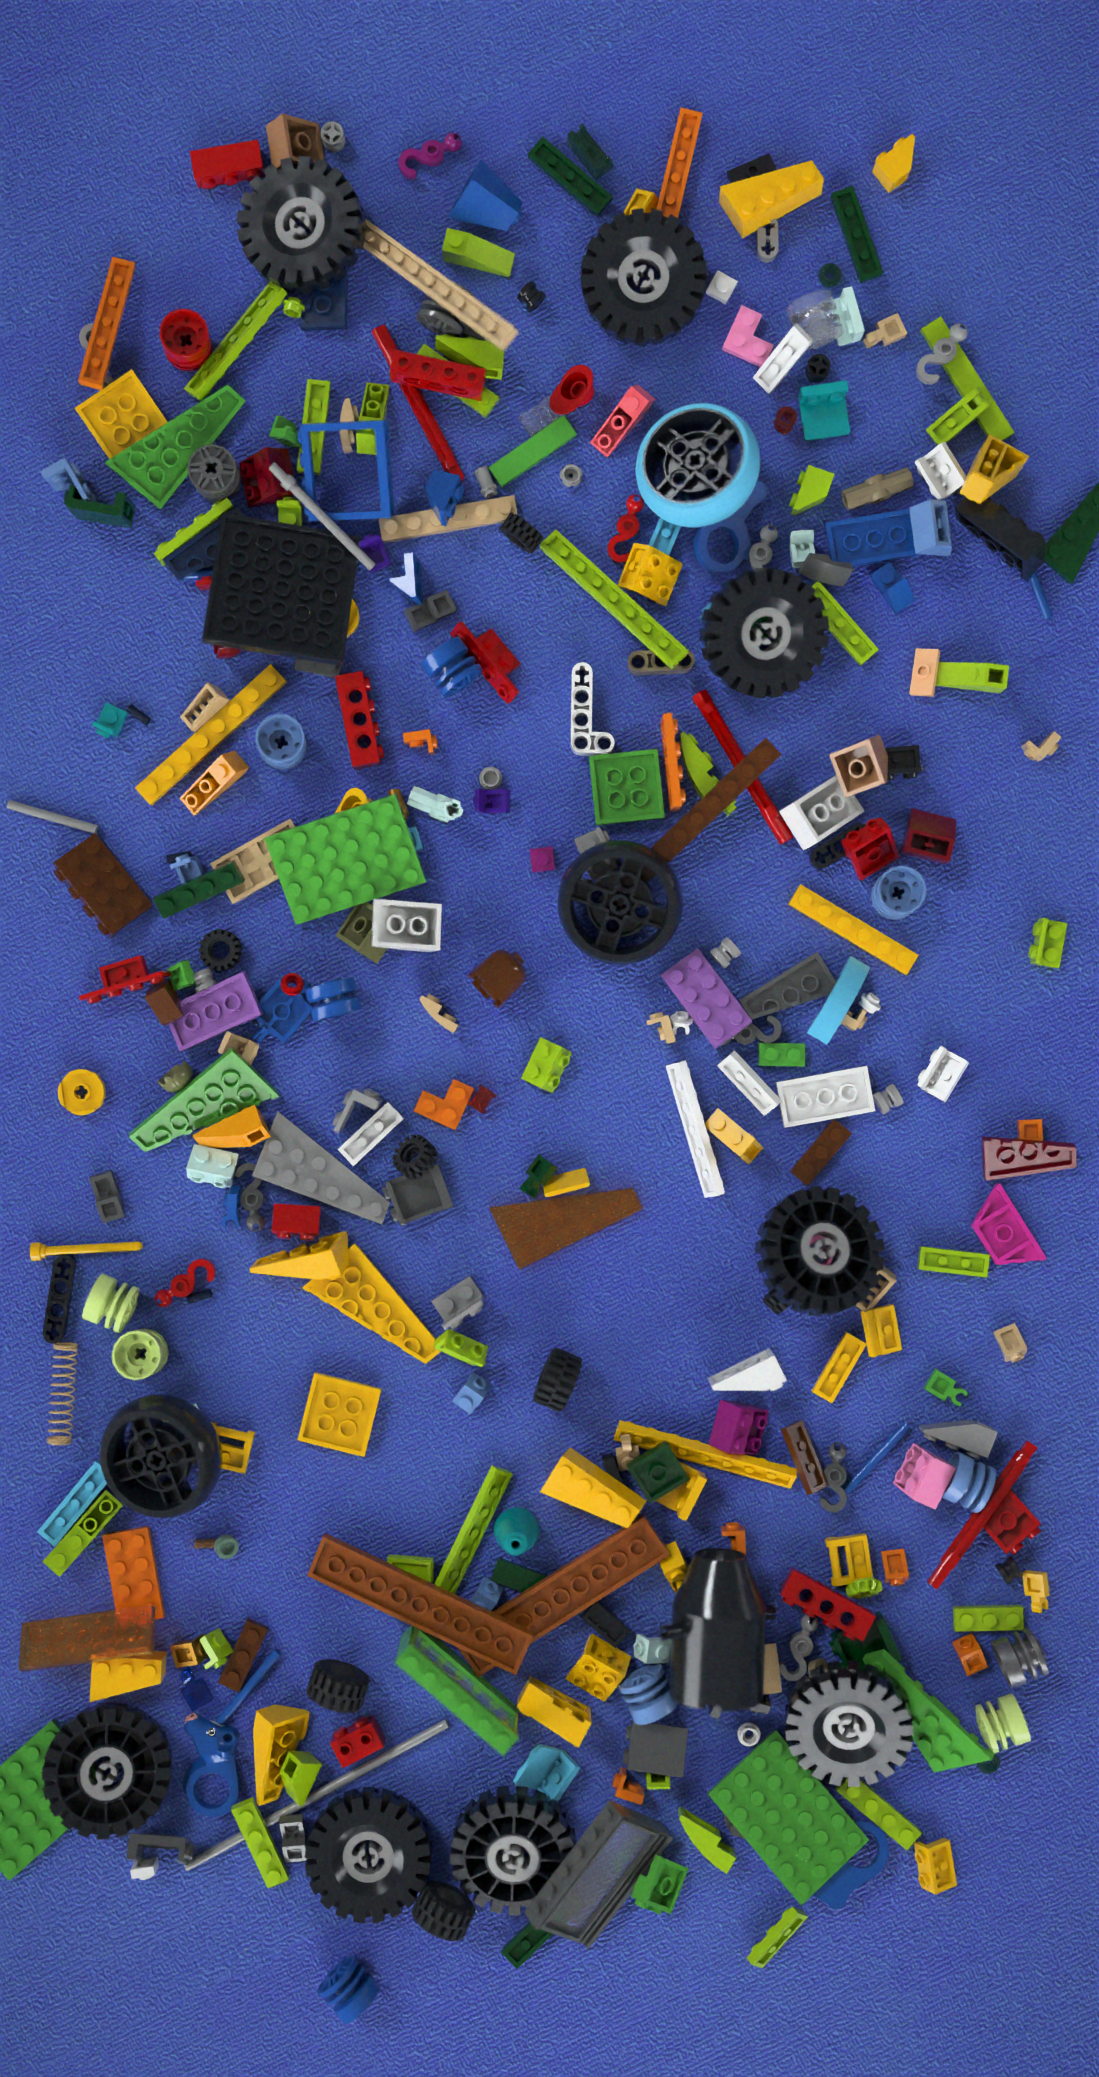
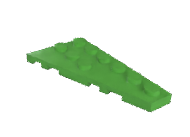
M226 385L104 463L158 509H161L188 475L187 466L195 450L204 445H211L246 400L229 385Z
M230 1048L129 1133V1138L144 1152L171 1142V1139L180 1135H188L197 1128L217 1123L247 1107L258 1106L260 1102L270 1098L273 1100L279 1097V1092L234 1048Z
M885 1649L865 1654L863 1658L864 1663L878 1667L879 1677L884 1672L888 1673L894 1678V1685L900 1684L905 1691L912 1713L914 1733L912 1738L934 1772L993 1759L995 1753L989 1748L985 1749L978 1743L979 1738L973 1733L969 1734L961 1727L960 1720L934 1696L930 1697L923 1691V1685L917 1680L913 1681L905 1674V1668Z

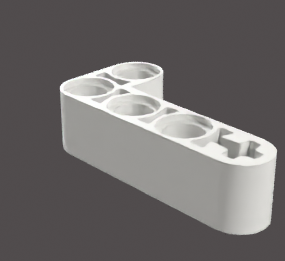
M584 662L576 664L572 669L571 750L579 756L610 754L615 743L613 736L607 732H592L593 672L591 666ZM580 670H584L586 674L584 686H580V676L576 675L580 673ZM582 692L588 696V700L585 703H579L575 696ZM580 715L585 716L588 723L584 726H579L575 723L576 717ZM582 738L586 740L588 745L584 749H578L574 742ZM601 739H607L611 746L603 750L598 747L597 743Z

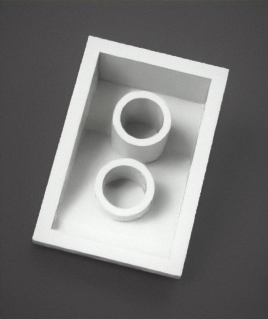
M835 775L779 812L801 848L805 850L863 813L864 810L855 795L845 798L837 775Z
M374 899L372 946L420 952L439 951L442 904Z
M770 1348L708 1378L713 1390L766 1391L768 1389L774 1391L782 1387L783 1382L787 1381Z

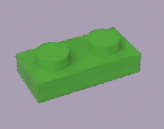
M758 1043V1066L805 1067V1044Z

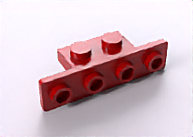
M460 621L452 630L451 636L453 638L458 636L469 649L467 652L468 657L474 656L476 659L474 664H479L482 667L483 671L481 673L484 678L490 682L498 695L507 704L511 703L519 694V690L506 675L517 669L521 663L492 628L475 638L466 625Z
M144 955L132 957L100 967L99 971L104 988L80 995L79 1000L88 1001L89 1004L100 1002L103 996L109 995V998L120 996L123 994V990L129 988L130 991L143 989V984L151 982V985L165 982L164 978L171 976L170 971H159L149 974Z

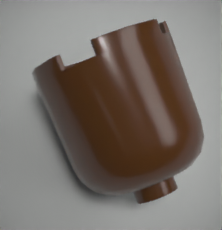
M496 950L472 970L467 977L474 980L471 983L484 998L487 999L490 996L495 1001L493 1006L500 1008L524 983L526 979V971L522 966L524 960L516 952L511 954L506 950Z

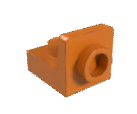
M430 729L403 733L405 745H410V748L424 746L423 742H427L429 754H435L434 749L438 748L436 734L432 735Z
M728 1522L726 1526H721L722 1536H735L730 1538L731 1549L746 1554L744 1526L737 1522Z
M904 1549L881 1551L885 1576L884 1583H890L891 1586L903 1585L904 1581H907L909 1578Z
M972 1633L952 1642L967 1677L988 1667L983 1652Z
M621 1767L619 1774L615 1773L612 1781L615 1797L642 1805L644 1799L643 1787L634 1781L625 1782L627 1776L626 1768Z

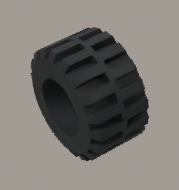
M555 1347L550 1352L533 1395L534 1402L561 1412L565 1408L578 1379L582 1358Z
M333 1659L319 1660L314 1665L306 1694L312 1701L326 1709L342 1713H353L362 1708L370 1678H368L369 1676L364 1671L350 1663Z
M430 1881L426 1883L422 1893L419 1894L411 1912L414 1920L433 1936L448 1941H460L466 1934L476 1912V1907L470 1898L459 1889L443 1882Z

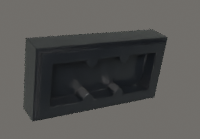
M769 153L728 170L726 175L729 182L734 183L776 171V167Z
M600 1601L589 1606L581 1614V1618L614 1648L630 1633V1628Z

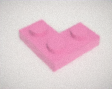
M741 305L722 347L723 351L760 368L770 356L774 346L767 341L753 336L762 318V314Z

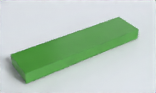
M563 415L492 464L488 469L499 486L503 488L575 438L577 433Z

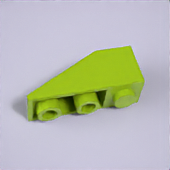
M450 334L436 335L435 350L456 363L486 369V378L502 380L504 352L493 343L477 340L474 337L458 338Z
M366 383L359 421L386 420L389 385ZM357 429V453L377 455L375 429Z
M939 662L935 686L1002 693L1007 689L1009 665Z

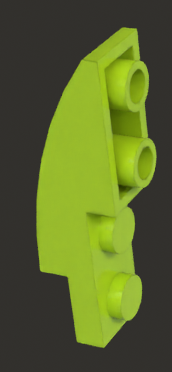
M683 731L679 736L682 761L691 784L702 799L720 781L713 774L711 776L708 774L714 767L711 756L706 751L702 753L697 747L699 743L690 733L687 735ZM736 800L723 810L727 816L737 808L734 805Z
M105 1490L42 1562L60 1577L123 1504L109 1491Z

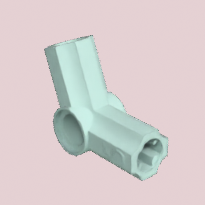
M416 786L411 790L407 805L426 812L429 816L445 823L461 817L463 812L459 801L441 794L435 795Z

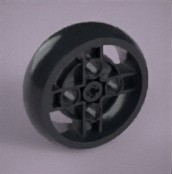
M608 841L597 844L581 853L567 868L558 891V913L561 924L569 939L587 956L607 964H633L655 955L671 940L682 916V889L673 868L655 850L632 841ZM610 858H624L621 868L605 871L596 877L594 881L582 877L591 866L600 861ZM644 865L649 867L662 882L666 893L667 905L655 901L651 886L641 876ZM626 875L633 878L634 883L631 886H625L622 884L621 878ZM600 890L604 894V899L596 901L592 897V892ZM618 898H622L626 906L622 905V908H618L614 900L618 901ZM574 901L586 905L589 919L600 930L597 940L592 938L579 923L574 909ZM645 905L649 912L646 915H639L636 912V907ZM611 919L616 920L619 923V927L612 930L608 928L607 921ZM646 925L658 928L651 937L637 945L617 947L620 937L636 934Z
M148 1395L127 1403L111 1418L104 1430L100 1444V1465L107 1485L113 1494L128 1508L148 1517L172 1518L187 1514L196 1509L211 1495L221 1473L222 1448L212 1423L197 1407L181 1398L170 1395ZM130 1422L135 1434L128 1445L126 1453L124 1444L125 1432ZM197 1459L199 1467L198 1481L196 1487L192 1490L187 1479Z

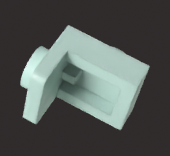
M814 530L791 532L789 548L792 568H801L809 553L815 554L813 543Z
M643 1634L636 1635L634 1657L646 1664L669 1663L671 1639L663 1641L660 1637L648 1638Z

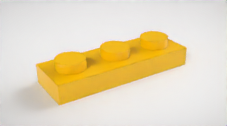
M845 1331L811 1391L828 1402L833 1403L867 1345L866 1342Z

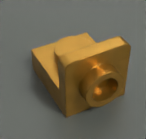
M204 1634L197 1636L193 1640L175 1642L170 1645L176 1668L198 1665L209 1657L199 1641L205 1636Z

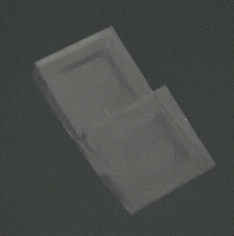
M551 395L542 399L539 405L520 414L519 420L530 437H533L563 416L551 410L549 405Z

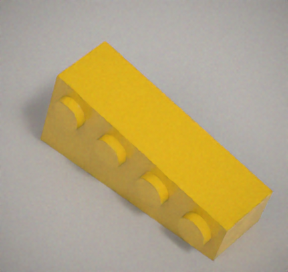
M571 1447L562 1455L540 1491L543 1494L626 1528H629L646 1503L644 1498Z

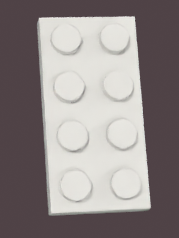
M867 1066L775 1082L778 1097L782 1100L779 1105L784 1128L875 1111Z

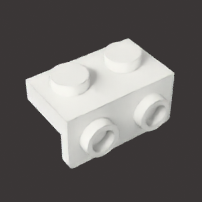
M945 442L940 443L927 455L915 461L918 473L926 480L931 494L937 500L947 498L960 489L967 477Z
M940 1046L938 1050L936 1049L932 1053L927 1069H923L920 1073L918 1086L925 1092L946 1102L969 1062L951 1053L945 1047Z

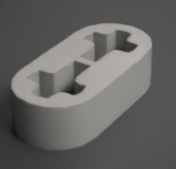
M776 219L771 220L769 223V227H773L770 229L769 236H766L765 228L759 227L756 231L757 257L765 263L773 261L778 253V222ZM766 242H769V249L773 250L770 255H766V252L762 251L765 248Z

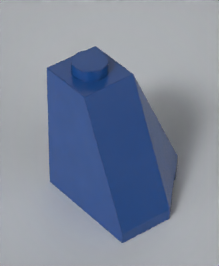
M480 159L464 185L460 198L458 197L455 201L449 217L454 220L507 231L510 225H516L522 216L520 208L523 202Z

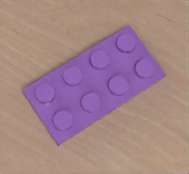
M698 948L661 974L662 979L714 1049L752 1023L750 1017Z
M241 972L179 1001L184 1016L168 1025L179 1051L183 1052L263 1015V1011L246 972Z

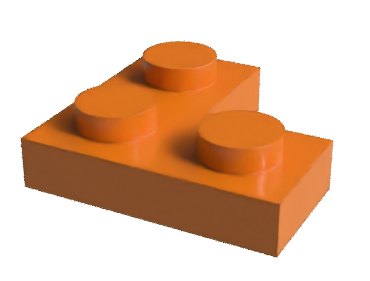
M453 1079L444 1099L423 1090L414 1112L456 1130L474 1088Z

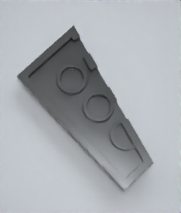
M815 952L738 1001L752 1020L829 995L836 981L819 953Z

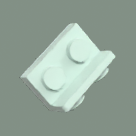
M851 286L844 288L839 298L829 300L826 303L838 346L860 341L865 332Z

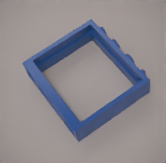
M388 420L301 424L300 429H298V442L302 444L303 453L300 454L301 468H304L305 477L302 478V489L316 504L311 432L375 429L381 510L325 513L332 520L391 518L395 516ZM304 505V512H305V515L308 516V520H309V521H320V520Z

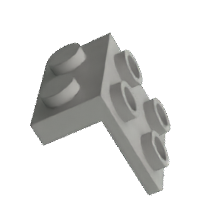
M359 1087L353 1091H348L343 1101V1104L346 1106L343 1111L337 1113L332 1125L336 1126L334 1132L339 1133L344 1129L356 1102L374 1110L378 1109L383 1099L379 1098L380 1093L370 1088L363 1090Z

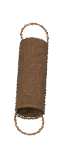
M195 1539L194 1548H214L217 1539Z

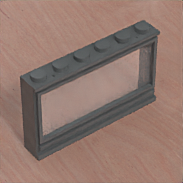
M609 1800L524 1913L536 1930L539 1928L590 1948L633 1892L639 1875H646L655 1854L660 1856L673 1837L661 1822Z

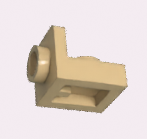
M860 1009L854 1019L852 1018L853 1013L848 1011L841 1024L852 1031H856L857 1028L861 1029L867 1020L865 1016L867 1011Z
M663 1012L649 1015L650 1020L646 1021L647 1025L661 1022V1026L657 1027L660 1039L666 1040V1044L676 1042L669 1015L664 1016Z
M1015 1323L994 1331L993 1334L1003 1353L1005 1362L1010 1360L1017 1362L1025 1357L1027 1346Z

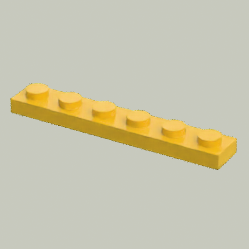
M801 884L788 903L789 906L904 975L908 974L919 956Z

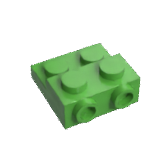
M655 1854L648 1875L640 1874L634 1885L631 1895L632 1898L636 1899L634 1904L660 1915L662 1911L671 1914L689 1868Z

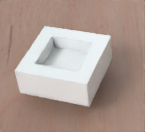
M717 270L706 290V294L726 305L738 281Z
M158 1857L143 1859V1862H134L130 1869L131 1878L147 1880L153 1877L159 1867Z

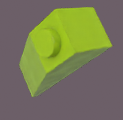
M447 228L442 246V257L445 262L510 278L515 253L473 234Z

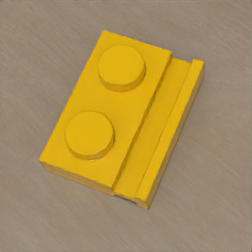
M893 1304L860 1311L869 1357L874 1358L878 1355L902 1350Z

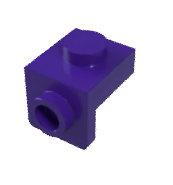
M370 534L358 542L360 549L376 564L369 571L370 574L391 566L380 535Z
M475 789L473 797L475 812L484 814L510 813V790Z

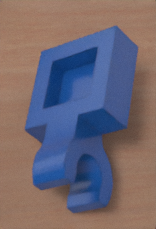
M231 1186L229 1192L224 1194L223 1205L227 1207V1213L222 1219L223 1228H226L227 1220L229 1219L235 1222V1228H238L240 1224L241 1186Z

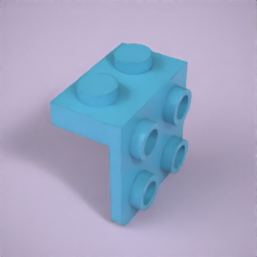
M538 1744L531 1750L530 1756L517 1771L513 1782L516 1786H524L545 1793L547 1803L552 1799L558 1802L581 1767L565 1750Z

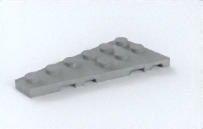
M277 1111L269 1131L271 1137L265 1141L252 1176L382 1225L390 1202L386 1201L383 1196Z

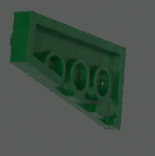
M1099 483L1096 484L1045 544V563L1070 585L1074 582L1099 532Z

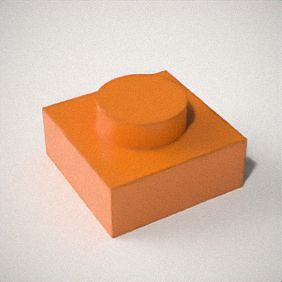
M1042 1119L1017 1120L1018 1139L1043 1141Z

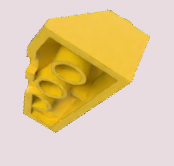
M347 1231L318 1238L319 1242L308 1247L306 1243L300 1244L289 1253L283 1250L259 1258L249 1270L251 1273L318 1280L325 1278L330 1280L337 1279L342 1276V1273L348 1266Z

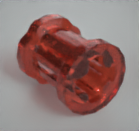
M788 406L779 409L774 421V428L777 432L788 434L792 431L797 420L796 411Z
M480 1084L478 1086L479 1091L472 1101L469 1100L468 1104L485 1115V1109L492 1098H496L497 1095Z

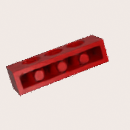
M394 349L390 367V380L394 383L481 401L486 381V369Z
M363 671L335 676L352 767L354 770L382 765L381 758H384L382 744L378 745L376 736L380 735L378 722H373L372 713H376L373 699L369 700L367 692L371 690L369 676L365 677ZM355 692L362 694V699L358 703L350 701L351 695ZM358 715H365L367 720L365 724L359 726L355 724V718ZM364 737L371 739V744L367 748L359 747V741Z
M791 1567L779 1590L785 1603L793 1607L796 1603L803 1607L802 1612L812 1618H815L816 1615L824 1619L823 1623L834 1630L836 1627L844 1630L843 1635L853 1641H856L857 1638L864 1641L876 1618L874 1612L794 1567ZM803 1589L812 1591L811 1597L807 1600L799 1597ZM825 1600L832 1602V1607L828 1611L820 1609V1604ZM844 1612L852 1613L853 1617L850 1622L844 1623L841 1621V1615Z

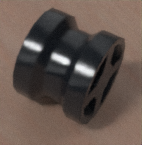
M533 281L527 283L517 295V299L526 304L529 312L536 310L546 297L543 291H539L536 288V284Z
M823 354L813 355L806 366L805 374L807 378L814 383L825 380L831 365L829 359Z
M1011 1556L1007 1557L1005 1562L995 1564L997 1571L1007 1585L1011 1584L1014 1578L1023 1576Z

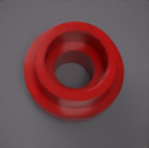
M289 973L281 979L280 986L285 994L295 996L302 992L304 981L298 974ZM294 983L296 987H289L288 984Z

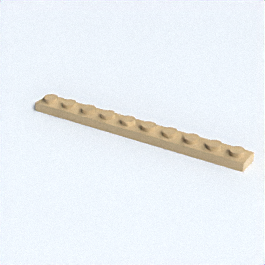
M366 219V231L361 232L365 238L363 245L365 250L504 352L518 334L515 327Z

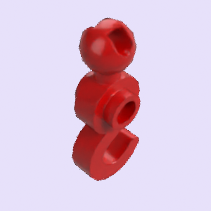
M638 494L630 495L627 498L626 507L628 512L619 518L616 525L619 535L610 539L607 545L608 556L616 563L626 562L630 552L618 555L614 550L615 545L634 537L639 530L640 524L636 514L643 509L644 501ZM634 496H638L639 501H634Z
M205 1258L193 1261L187 1269V1274H179L172 1279L170 1289H161L155 1294V1303L160 1307H167L172 1303L174 1296L186 1297L191 1294L195 1287L196 1268L198 1266L205 1267L208 1271L207 1281H213L216 1275L214 1264Z

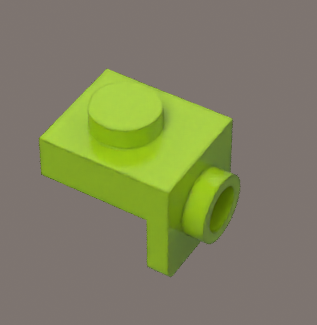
M220 1628L208 1633L199 1640L211 1659L204 1665L206 1670L212 1666L215 1669L219 1668L228 1661L226 1657L234 1652Z

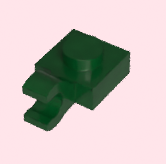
M538 1154L526 1171L529 1177L521 1185L520 1189L535 1198L539 1193V1184L545 1186L557 1167Z

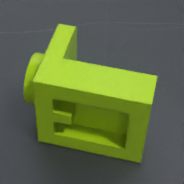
M284 497L283 500H277L279 522L303 526V506L300 500L294 497Z

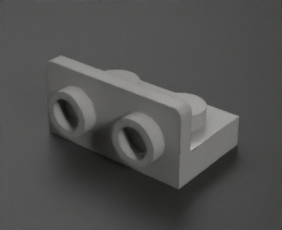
M600 827L574 839L579 854L597 844L610 841L606 830L601 831ZM610 858L596 863L587 870L590 879L594 881L603 872L617 869L620 861L618 858Z

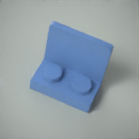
M63 458L40 471L44 479L56 492L67 490L70 484L72 485L74 482L84 501L98 502L92 490L84 483L86 479L74 462L70 464L66 458Z

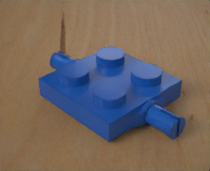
M279 978L259 1001L263 1015L255 1019L258 1020L261 1028L253 1036L258 1043H261L268 1033L276 1036L282 1043H285L311 1014L310 1010L313 1007L303 996L305 990L311 986L305 978L303 980L305 986L298 995L290 996L285 994L281 989V979Z

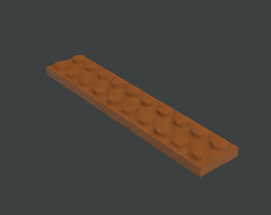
M643 1514L635 1519L629 1528H621L492 1612L534 1631L531 1644L669 1556L670 1551ZM458 1648L478 1677L496 1666Z
M327 1533L321 1539L307 1576L514 1675L517 1674L535 1633Z

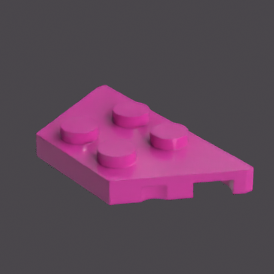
M995 1184L971 1223L972 1229L988 1254H990L994 1264L1003 1265L1015 1262L1023 1263L1026 1261L1046 1260L1047 1257L1001 1184Z

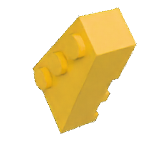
M989 434L975 456L960 493L969 500H974L981 504L1013 480L1030 456Z
M98 1648L92 1656L90 1702L160 1684L166 1675L167 1652Z
M529 1676L517 1699L519 1711L525 1716L534 1718L579 1748L591 1725V1707Z

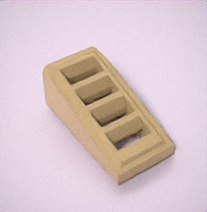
M207 682L180 718L191 731L196 732L228 703L229 698L219 687ZM193 714L196 716L195 721L191 717Z
M884 1265L883 1270L878 1271L877 1275L881 1274L886 1278V1281L880 1278L878 1284L881 1286L880 1289L877 1287L870 1289L875 1295L872 1296L870 1294L867 1297L870 1301L868 1304L864 1301L857 1303L856 1306L862 1311L872 1309L897 1281L896 1275Z

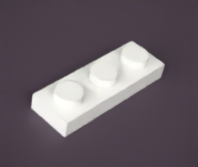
M798 324L794 325L753 378L768 394L771 393L814 340Z
M735 1050L717 1065L764 1116L782 1101Z
M387 1102L338 1151L354 1166L404 1118Z

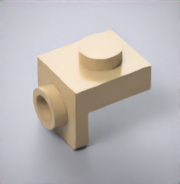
M1054 731L1045 738L1039 747L1028 740L1021 748L1025 750L1024 754L1029 759L1040 761L1047 754L1051 756L1059 747L1057 742L1061 736Z
M226 1031L218 1053L223 1055L230 1048H234L252 1065L257 1055L259 1044L246 1037Z

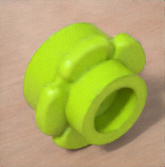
M289 297L288 300L282 302L284 307L283 313L293 318L301 317L305 307L301 304L302 301L296 297Z

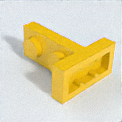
M719 1108L705 1122L706 1129L748 1165L763 1149V1146L753 1136L743 1130Z

